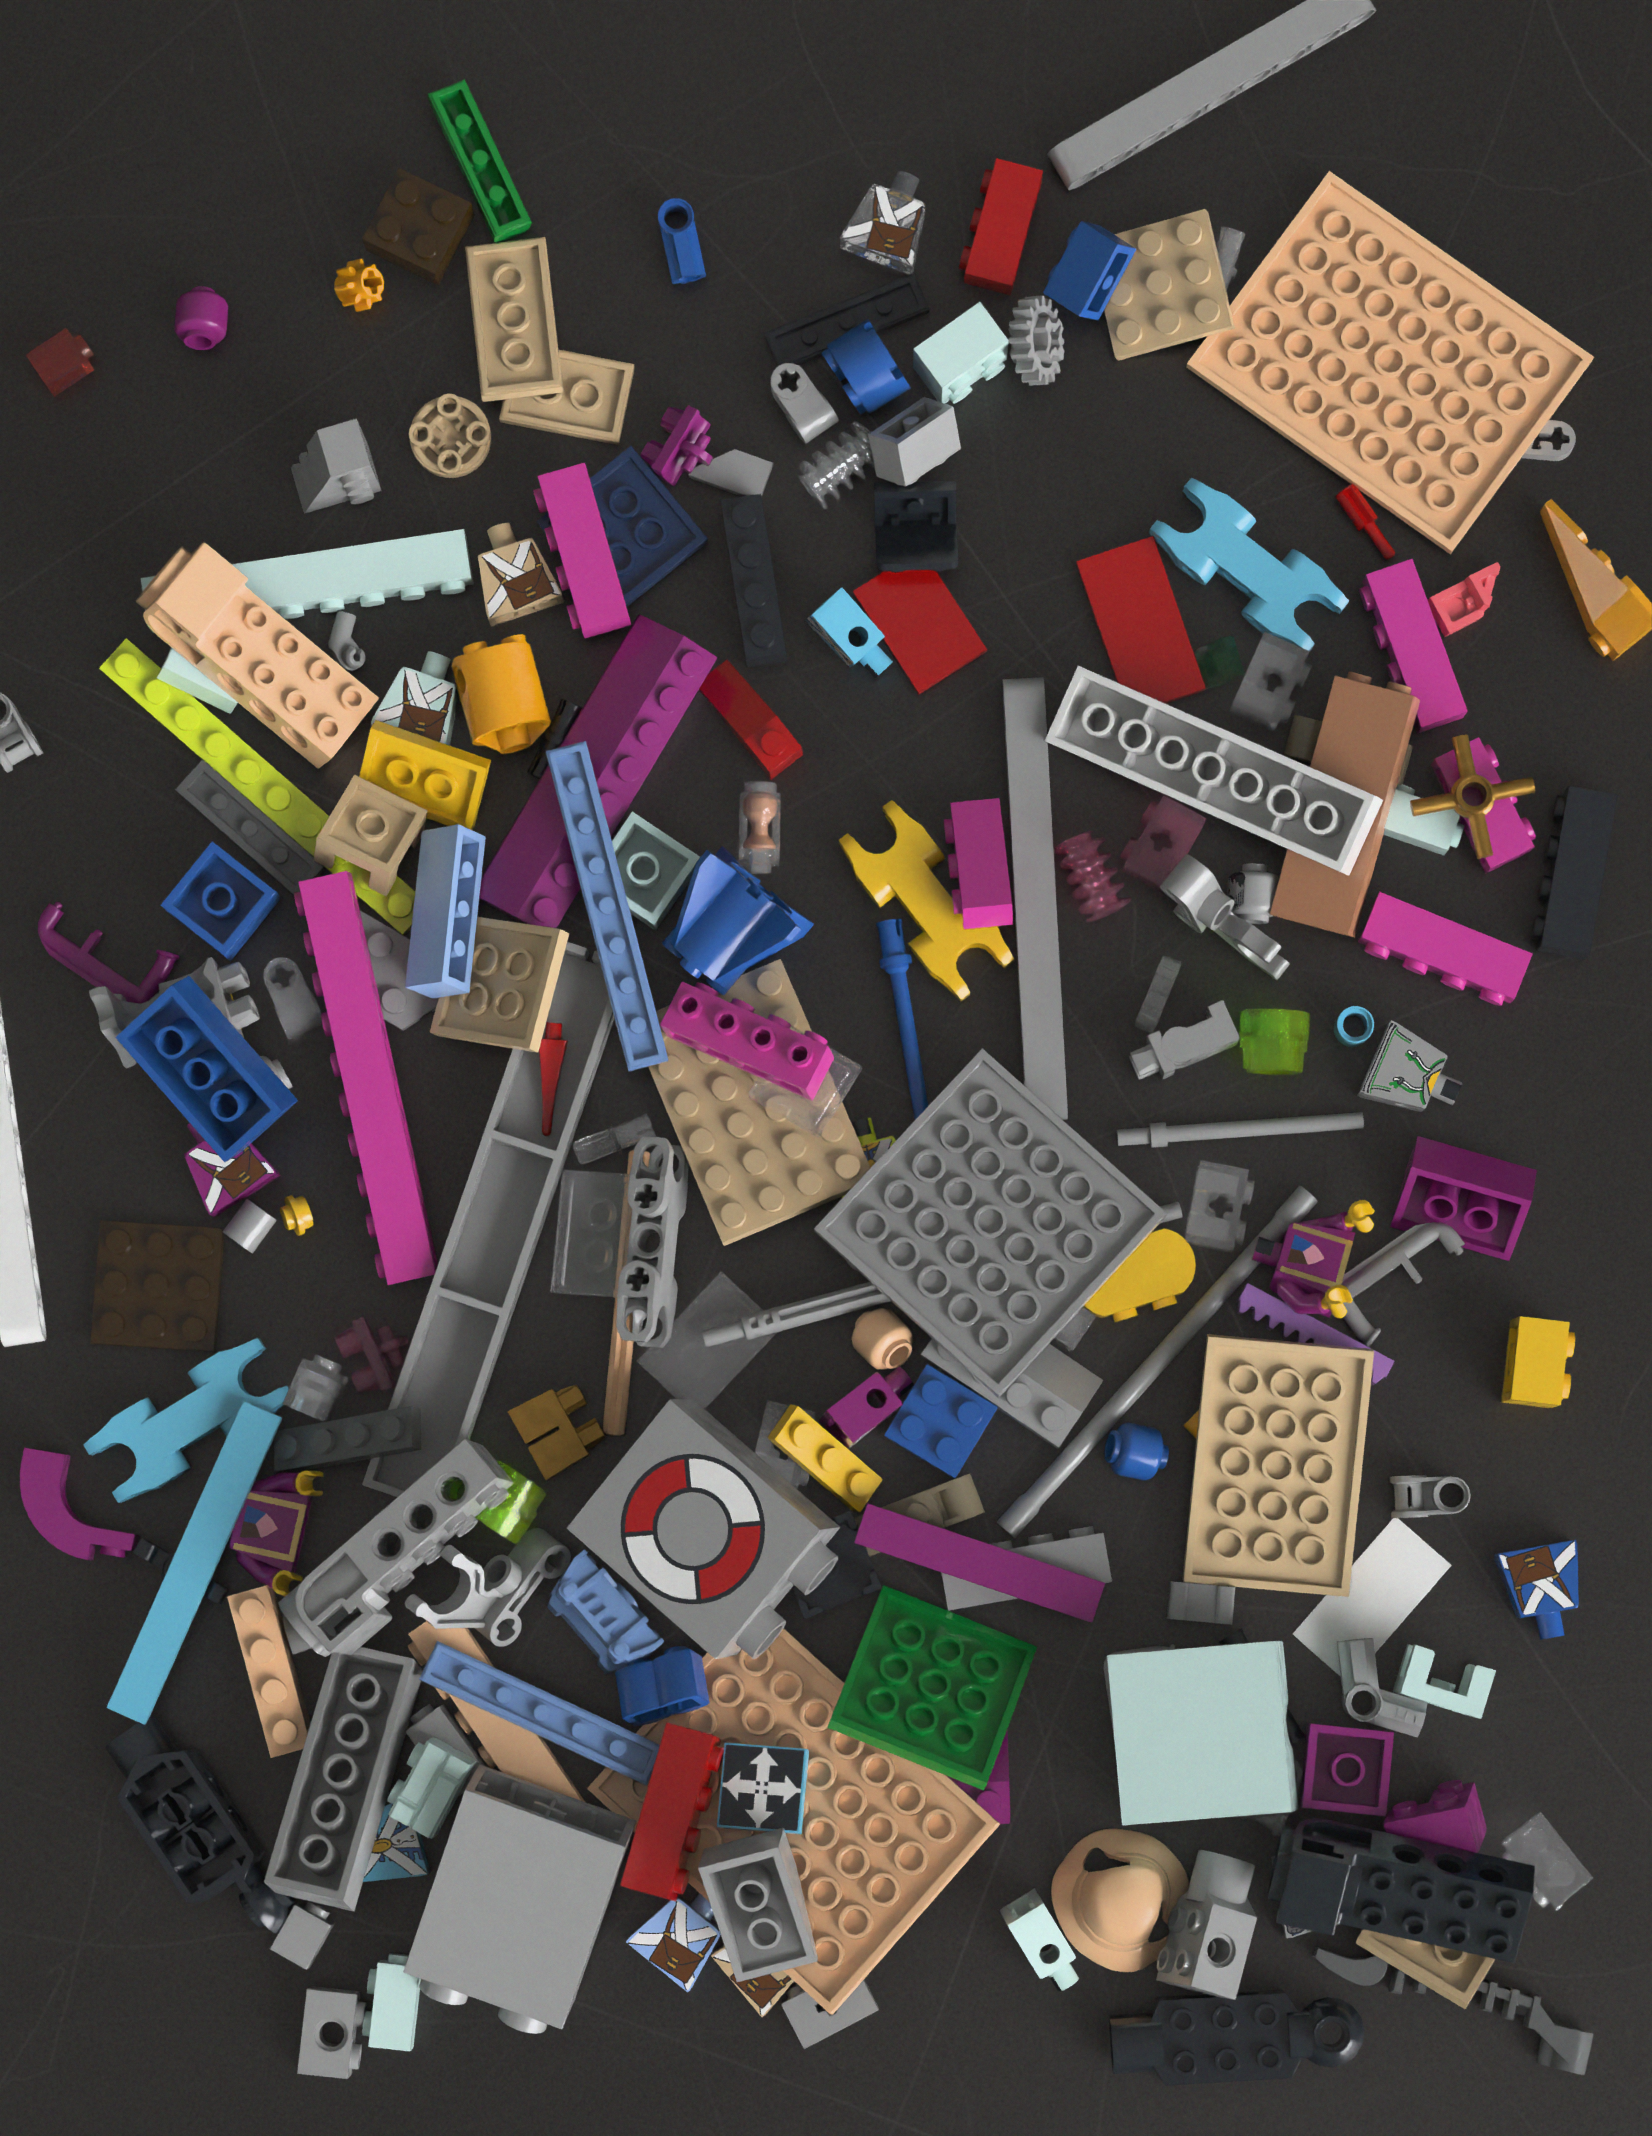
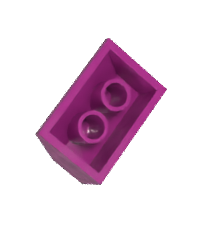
M1417 1136L1406 1167L1390 1227L1407 1231L1415 1225L1442 1222L1450 1225L1465 1243L1462 1248L1510 1261L1532 1202L1537 1170Z

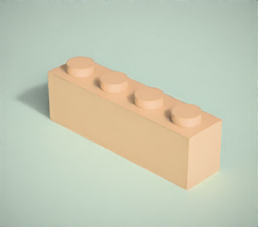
M266 1585L227 1596L270 1757L273 1758L304 1748L311 1723L275 1591Z

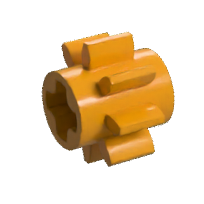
M361 258L347 262V267L337 269L338 277L335 280L334 290L344 307L354 304L356 312L371 309L372 303L382 300L380 294L384 289V280L380 271L376 269L375 264L364 266L363 259Z

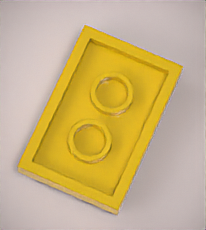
M375 720L370 728L359 777L428 810L427 819L447 826L459 824L473 830L491 760Z

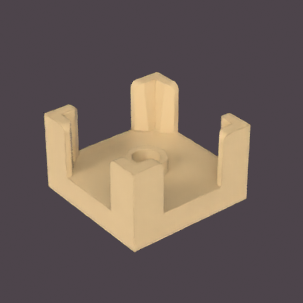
M354 775L317 837L313 861L327 868H332L335 855L371 872L369 888L387 896L395 883L398 866L410 845L415 848L421 838L428 810Z

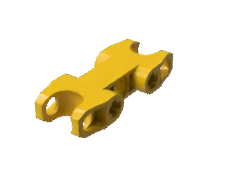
M891 800L883 806V812L893 826L897 838L895 844L888 851L881 854L867 852L848 833L838 840L839 845L853 868L856 880L879 908L894 897L901 903L922 931V933L907 943L911 951L929 975L944 985L961 1002L971 993L956 969L957 959L964 951L970 948L984 949L1004 969L1014 962V957L1004 942L998 926L972 929L963 928L962 914H954L951 896L931 872L933 867L945 859L943 853L923 826L909 817Z

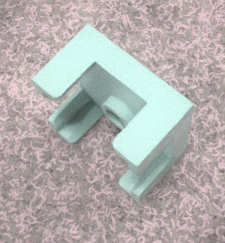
M1407 1644L1393 1692L1481 1719L1496 1670L1480 1665H1466L1458 1693H1454L1456 1685L1431 1678L1430 1685L1426 1684L1435 1655L1434 1651L1418 1645Z

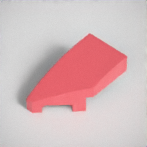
M1498 562L1468 576L1464 581L1428 599L1433 617L1444 637L1476 622L1484 616L1485 610L1490 607L1495 578L1500 571Z

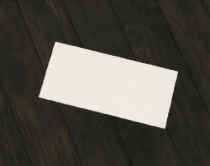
M1393 1518L1352 1565L1349 1597L1326 1595L1295 1630L1293 1635L1340 1676L1337 1641L1373 1638L1376 1653L1452 1565L1401 1520Z

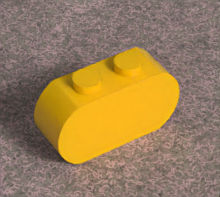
M1164 1228L1151 1232L1083 1308L1090 1314L1100 1318L1112 1316L1115 1323L1138 1316L1136 1308L1152 1303L1153 1309L1158 1310L1177 1304L1175 1296L1182 1294L1189 1287L1195 1274L1196 1263L1191 1246L1181 1235L1172 1230Z

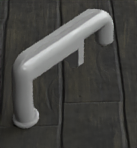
M1442 1222L1415 1225L1344 1274L1341 1285L1347 1287L1353 1299L1401 1264L1414 1282L1418 1284L1422 1281V1277L1409 1258L1437 1239L1441 1241L1449 1254L1453 1252L1456 1255L1462 1254L1463 1249L1461 1247L1465 1243L1450 1225ZM1354 1301L1351 1303L1343 1302L1347 1310L1343 1319L1364 1345L1369 1347L1377 1338L1381 1329L1379 1327L1375 1329L1367 1321Z

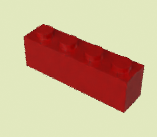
M666 1722L620 1886L676 1902L678 1894H684L690 1876V1871L685 1869L690 1853L694 1854L701 1838V1829L697 1828L701 1812H707L712 1799L713 1789L708 1787L713 1771L718 1772L723 1760L724 1748L720 1747L722 1739L712 1734Z

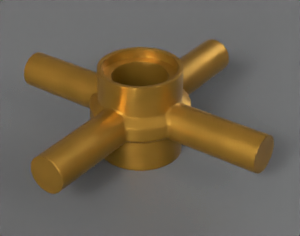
M1468 735L1456 736L1452 738L1460 778L1454 783L1450 793L1410 800L1411 812L1414 817L1454 809L1457 814L1469 819L1477 859L1493 856L1485 815L1491 810L1495 800L1535 793L1534 781L1532 777L1491 784L1486 778L1476 774ZM1467 787L1478 789L1483 796L1482 804L1470 806L1465 803L1462 797V790Z

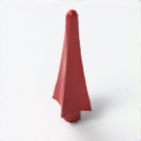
M546 1022L545 1039L542 1038L539 1048L542 1083V1134L544 1136L551 1134L556 1092L568 1040H561L562 1023Z

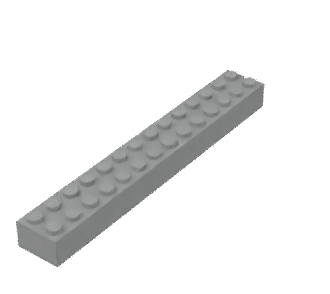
M567 942L546 1022L562 1023L561 1040H568L556 1092L552 1130L549 1136L542 1134V1083L539 1052L513 1049L388 1408V1410L413 1406L421 1409V1450L371 1459L362 1483L363 1486L398 1497L464 1439L470 1440L615 1019L597 951H594L592 957L594 963L587 961L589 956L587 948ZM545 1029L542 1036L543 1039H545Z

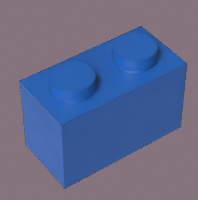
M1081 221L1079 226L1070 234L1067 240V248L1060 262L1050 271L1048 284L1043 293L1079 317L1099 320L1136 248L1100 225Z

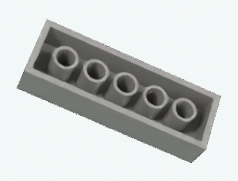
M360 1647L352 1655L332 1652L264 1883L275 1893L355 1911L405 1739V1731L408 1728L421 1683L419 1678L423 1670L414 1659Z

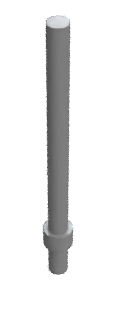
M1358 1112L1166 1126V1122L1149 1123V1127L1118 1129L1116 1130L1118 1146L1150 1144V1147L1154 1148L1167 1147L1168 1142L1363 1129L1364 1118L1363 1113Z

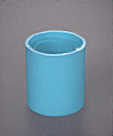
M1360 1006L1346 1008L1334 1023L1335 1037L1341 1044L1348 1047L1362 1045L1374 1030V1019L1371 1013ZM1349 1016L1360 1018L1365 1026L1364 1034L1359 1037L1349 1036L1343 1028L1344 1019Z

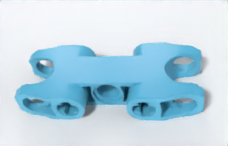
M1190 478L1184 486L1183 492L1201 510L1204 518L1202 526L1191 533H1180L1166 523L1156 520L1149 530L1150 536H1154L1156 543L1168 554L1174 565L1200 584L1206 585L1215 572L1219 573L1251 599L1241 614L1252 626L1269 639L1307 656L1315 643L1296 624L1294 609L1300 603L1317 601L1331 611L1340 614L1347 606L1349 600L1333 584L1325 571L1301 552L1291 549L1282 562L1272 556L1246 535L1256 523V520L1244 507L1227 494L1216 491L1202 482Z
M260 1338L253 1339L238 1347L218 1352L191 1369L188 1375L197 1390L158 1413L149 1397L142 1399L112 1417L97 1434L83 1444L88 1454L92 1456L117 1444H124L134 1452L136 1469L133 1476L112 1492L118 1503L125 1502L145 1492L160 1489L190 1470L191 1467L181 1451L221 1428L227 1438L243 1401L275 1414L295 1397L287 1385L262 1397H254L245 1390L242 1383V1372L245 1366L266 1350Z

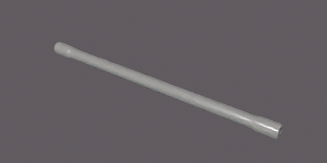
M1299 1186L1281 1205L1273 1219L1026 1493L1020 1495L998 1519L997 1523L1013 1538L1018 1536L1036 1516L1044 1502L1260 1264V1262L1252 1260L1258 1237L1280 1242L1286 1233L1288 1225L1293 1222L1299 1223L1318 1203L1311 1193L1302 1186Z

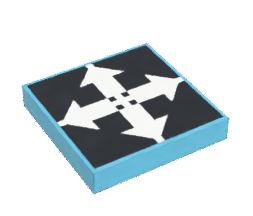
M724 1743L717 1827L765 1832L784 1828L785 1833L802 1834L809 1750Z

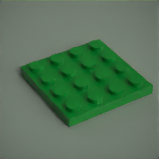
M883 1585L827 1728L984 1791L1037 1646Z

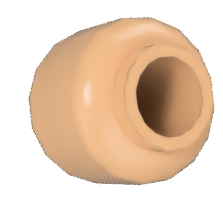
M879 1308L867 1311L857 1319L852 1334L853 1347L875 1369L897 1368L906 1362L912 1352V1331L890 1309Z

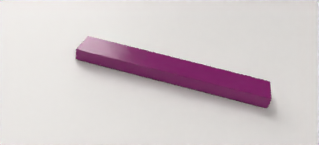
M868 1503L854 1542L855 1544L1091 1623L1093 1622L1105 1585L1104 1582Z

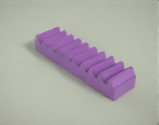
M1249 1283L1244 1286L1236 1301L1238 1302L1237 1314L1242 1315L1248 1309L1253 1310L1252 1322L1256 1323L1262 1317H1266V1329L1270 1331L1278 1324L1281 1325V1337L1284 1339L1292 1332H1295V1342L1305 1343L1307 1340H1310L1313 1344L1371 1349L1307 1314L1295 1313L1283 1301ZM1375 1350L1371 1385L1386 1378L1394 1363V1360Z

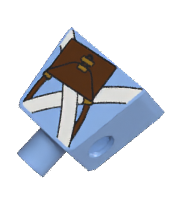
M699 1893L691 1904L680 1895L677 1896L676 1902L670 1900L638 1928L626 1943L686 1992H689L721 1934L718 1926L711 1921L714 1913L710 1902Z

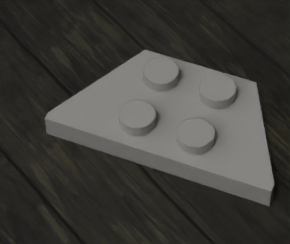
M360 911L384 1020L404 1031L418 1022L421 1017L431 1011H435L438 998L432 999L405 988L410 939Z

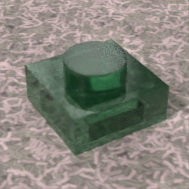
M1234 636L1221 637L1194 650L1206 689L1218 687L1245 675Z

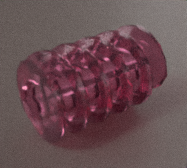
M1093 831L1072 837L1053 848L1054 853L1057 855L1068 854L1060 862V867L1063 870L1074 869L1066 878V881L1070 885L1080 884L1072 896L1076 900L1087 899L1079 907L1080 914H1093L1086 923L1111 915L1124 908L1131 901L1130 897L1117 898L1116 893L1125 886L1124 882H1110V878L1118 872V868H1104L1103 864L1112 854L1111 852L1098 853L1097 848L1106 840L1104 837L1092 838L1090 834Z

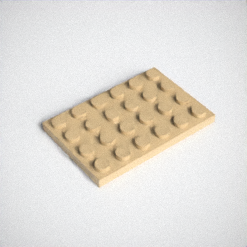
M781 959L741 975L725 995L719 993L717 996L730 1003L733 998L744 1001L755 1009L753 1013L766 1019L769 1014L778 1016L791 1024V1030L804 1035L806 1030L812 1031ZM669 1006L656 1011L659 1025ZM660 1026L669 1061L648 1067L723 1246L846 1195L870 1169V1165L829 1070L813 1101L671 1039L667 1037Z
M1207 1334L1183 1582L1349 1597L1374 1358L1373 1349Z

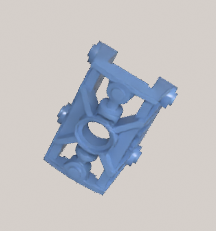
M584 1549L574 1557L567 1570L559 1578L549 1595L550 1599L547 1602V1608L554 1616L561 1615L598 1658V1667L605 1674H610L627 1667V1662L637 1658H648L664 1643V1640L655 1630L648 1627L646 1623L649 1620L638 1609L637 1603L631 1594L620 1583L614 1581L604 1568L599 1570L595 1560L590 1555H587L588 1552Z

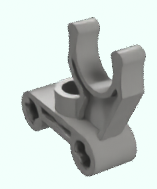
M1185 854L1160 886L1162 891L1178 904L1173 910L1175 915L1201 934L1206 927L1210 928L1251 963L1266 972L1273 979L1278 980L1290 965L1287 960L1277 954L1282 947L1254 925L1234 915L1231 912L1234 900L1222 892L1213 873L1198 860Z
M533 1528L527 1531L508 1556L497 1555L486 1564L484 1570L471 1557L463 1555L454 1546L447 1545L442 1550L441 1556L452 1566L458 1567L460 1572L459 1584L455 1592L446 1601L439 1605L431 1606L427 1605L417 1595L412 1594L407 1598L405 1606L416 1616L424 1618L435 1629L475 1628L494 1645L499 1647L507 1646L518 1637L521 1631L522 1623L517 1615L544 1577L548 1579L557 1578L567 1570L571 1554L565 1545L541 1528Z

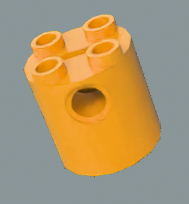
M523 634L509 636L501 640L502 644L487 647V643L484 641L469 644L463 647V655L453 659L451 666L472 744L487 746L499 751L501 754L513 753L530 747L551 723L531 646L526 642L525 635Z

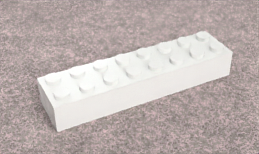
M1080 666L1077 667L1045 739L1050 744L1348 876L1383 802L1382 799Z

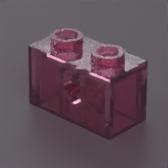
M1165 795L1159 804L1151 801L1140 823L1146 825V828L1139 840L1133 836L1130 838L1120 858L1126 861L1122 871L1165 895L1160 888L1161 884L1185 854L1189 853L1207 818ZM1164 834L1169 837L1167 845L1171 849L1164 847L1159 853L1153 849L1155 842L1151 837L1158 839Z

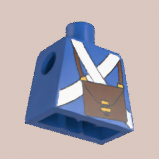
M1576 1540L1494 1554L1497 1568L1516 1617L1535 1616L1540 1640L1564 1636L1560 1611L1578 1608L1579 1605Z

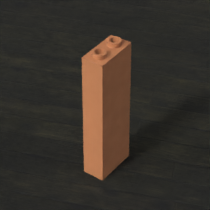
M1348 672L1347 679L1338 676L1334 678L1310 767L1382 799L1383 802L1349 876L1287 849L1270 915L1355 938L1420 699L1410 695L1411 687L1388 682L1386 688L1371 685L1372 678L1369 676Z

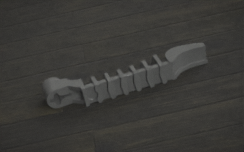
M1315 1946L1313 1951V1957L1326 1968L1358 1985L1370 1986L1378 1983L1384 1977L1388 1967L1387 1962L1372 1953L1362 1957H1347ZM1394 1966L1388 1991L1401 1995L1406 1974ZM1414 1979L1412 1991L1425 1994L1427 1986ZM1485 1979V1981L1481 1982L1477 1989L1482 1992L1479 2005L1480 2010L1492 2013L1495 1997L1502 1998L1504 2003L1501 2018L1514 2020L1515 2014L1524 2015L1522 2026L1533 2029L1541 2037L1536 2059L1537 2064L1585 2075L1594 2033L1553 2023L1540 2005L1542 1997L1530 1993L1528 1996L1520 1993L1518 1988L1511 1986L1504 1988L1498 1986L1499 1982Z

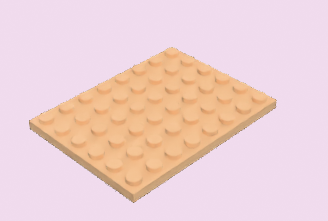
M1329 171L1231 303L1230 309L1235 329L1207 336L1188 361L1186 368L1347 482L1357 486L1361 492L1451 555L1594 357Z
M783 1628L775 1641L756 1659H752L743 1650L738 1655L720 1659L713 1658L707 1652L702 1660L710 1703L697 1710L671 1715L661 1721L643 1725L636 1734L660 1745L666 1722L715 1735L722 1739L720 1747L723 1748L724 1743L809 1750L802 1834L786 1833L797 1866L818 1960L817 1962L783 1971L829 2014L833 2015L996 1830L1000 1823L948 1776L827 1728L844 1682ZM723 1760L718 1772H712L708 1786L713 1789L711 1803L706 1813L701 1812L697 1828L701 1829L700 1842L696 1852L689 1854L685 1868L690 1871L688 1883L708 1901L709 1899L698 1869L703 1850L765 1833V1831L717 1827ZM606 1767L587 1789L612 1812L636 1820L637 1822L633 1830L635 1833L650 1779L647 1785H643Z

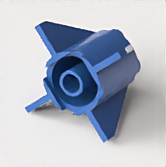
M723 846L715 855L706 850L696 862L677 925L662 941V944L678 958L684 957L679 963L686 971L696 978H699L702 974L708 977L706 982L717 992L725 995L745 970L803 938L814 923L787 905L772 890L769 892L759 884L761 881L748 872Z

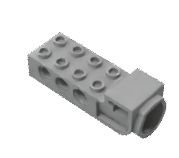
M464 1439L278 1602L281 1611L293 1628L317 1654L324 1657L329 1656L332 1652L352 1655L392 1620L391 1614L384 1607L390 1602L387 1593L392 1589L398 1592L407 1586L415 1577L412 1572L423 1562L428 1565L438 1559L445 1548L444 1544L455 1534L461 1537L469 1532L478 1522L475 1517L486 1507L492 1510L500 1505L509 1496L507 1489L514 1482L483 1445ZM464 1483V1495L458 1500V1488ZM432 1511V1523L426 1527V1517ZM400 1539L401 1548L395 1555L394 1546L397 1540ZM360 1611L361 1615L343 1631L340 1632L338 1630L350 1617Z

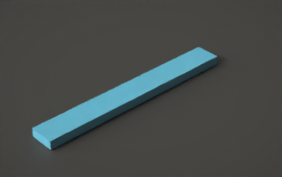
M246 1401L242 1402L106 1708L144 1725L147 1723L282 1421V1417Z

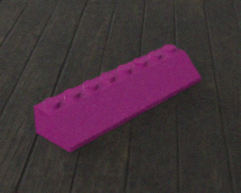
M640 614L636 617L566 734L564 741L559 746L560 748L586 741L610 836H612L718 658L684 635ZM548 765L483 873L479 899L518 923L557 928L581 887Z

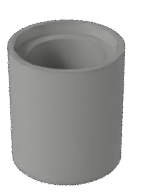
M246 1199L223 1230V1233L253 1254L277 1220Z

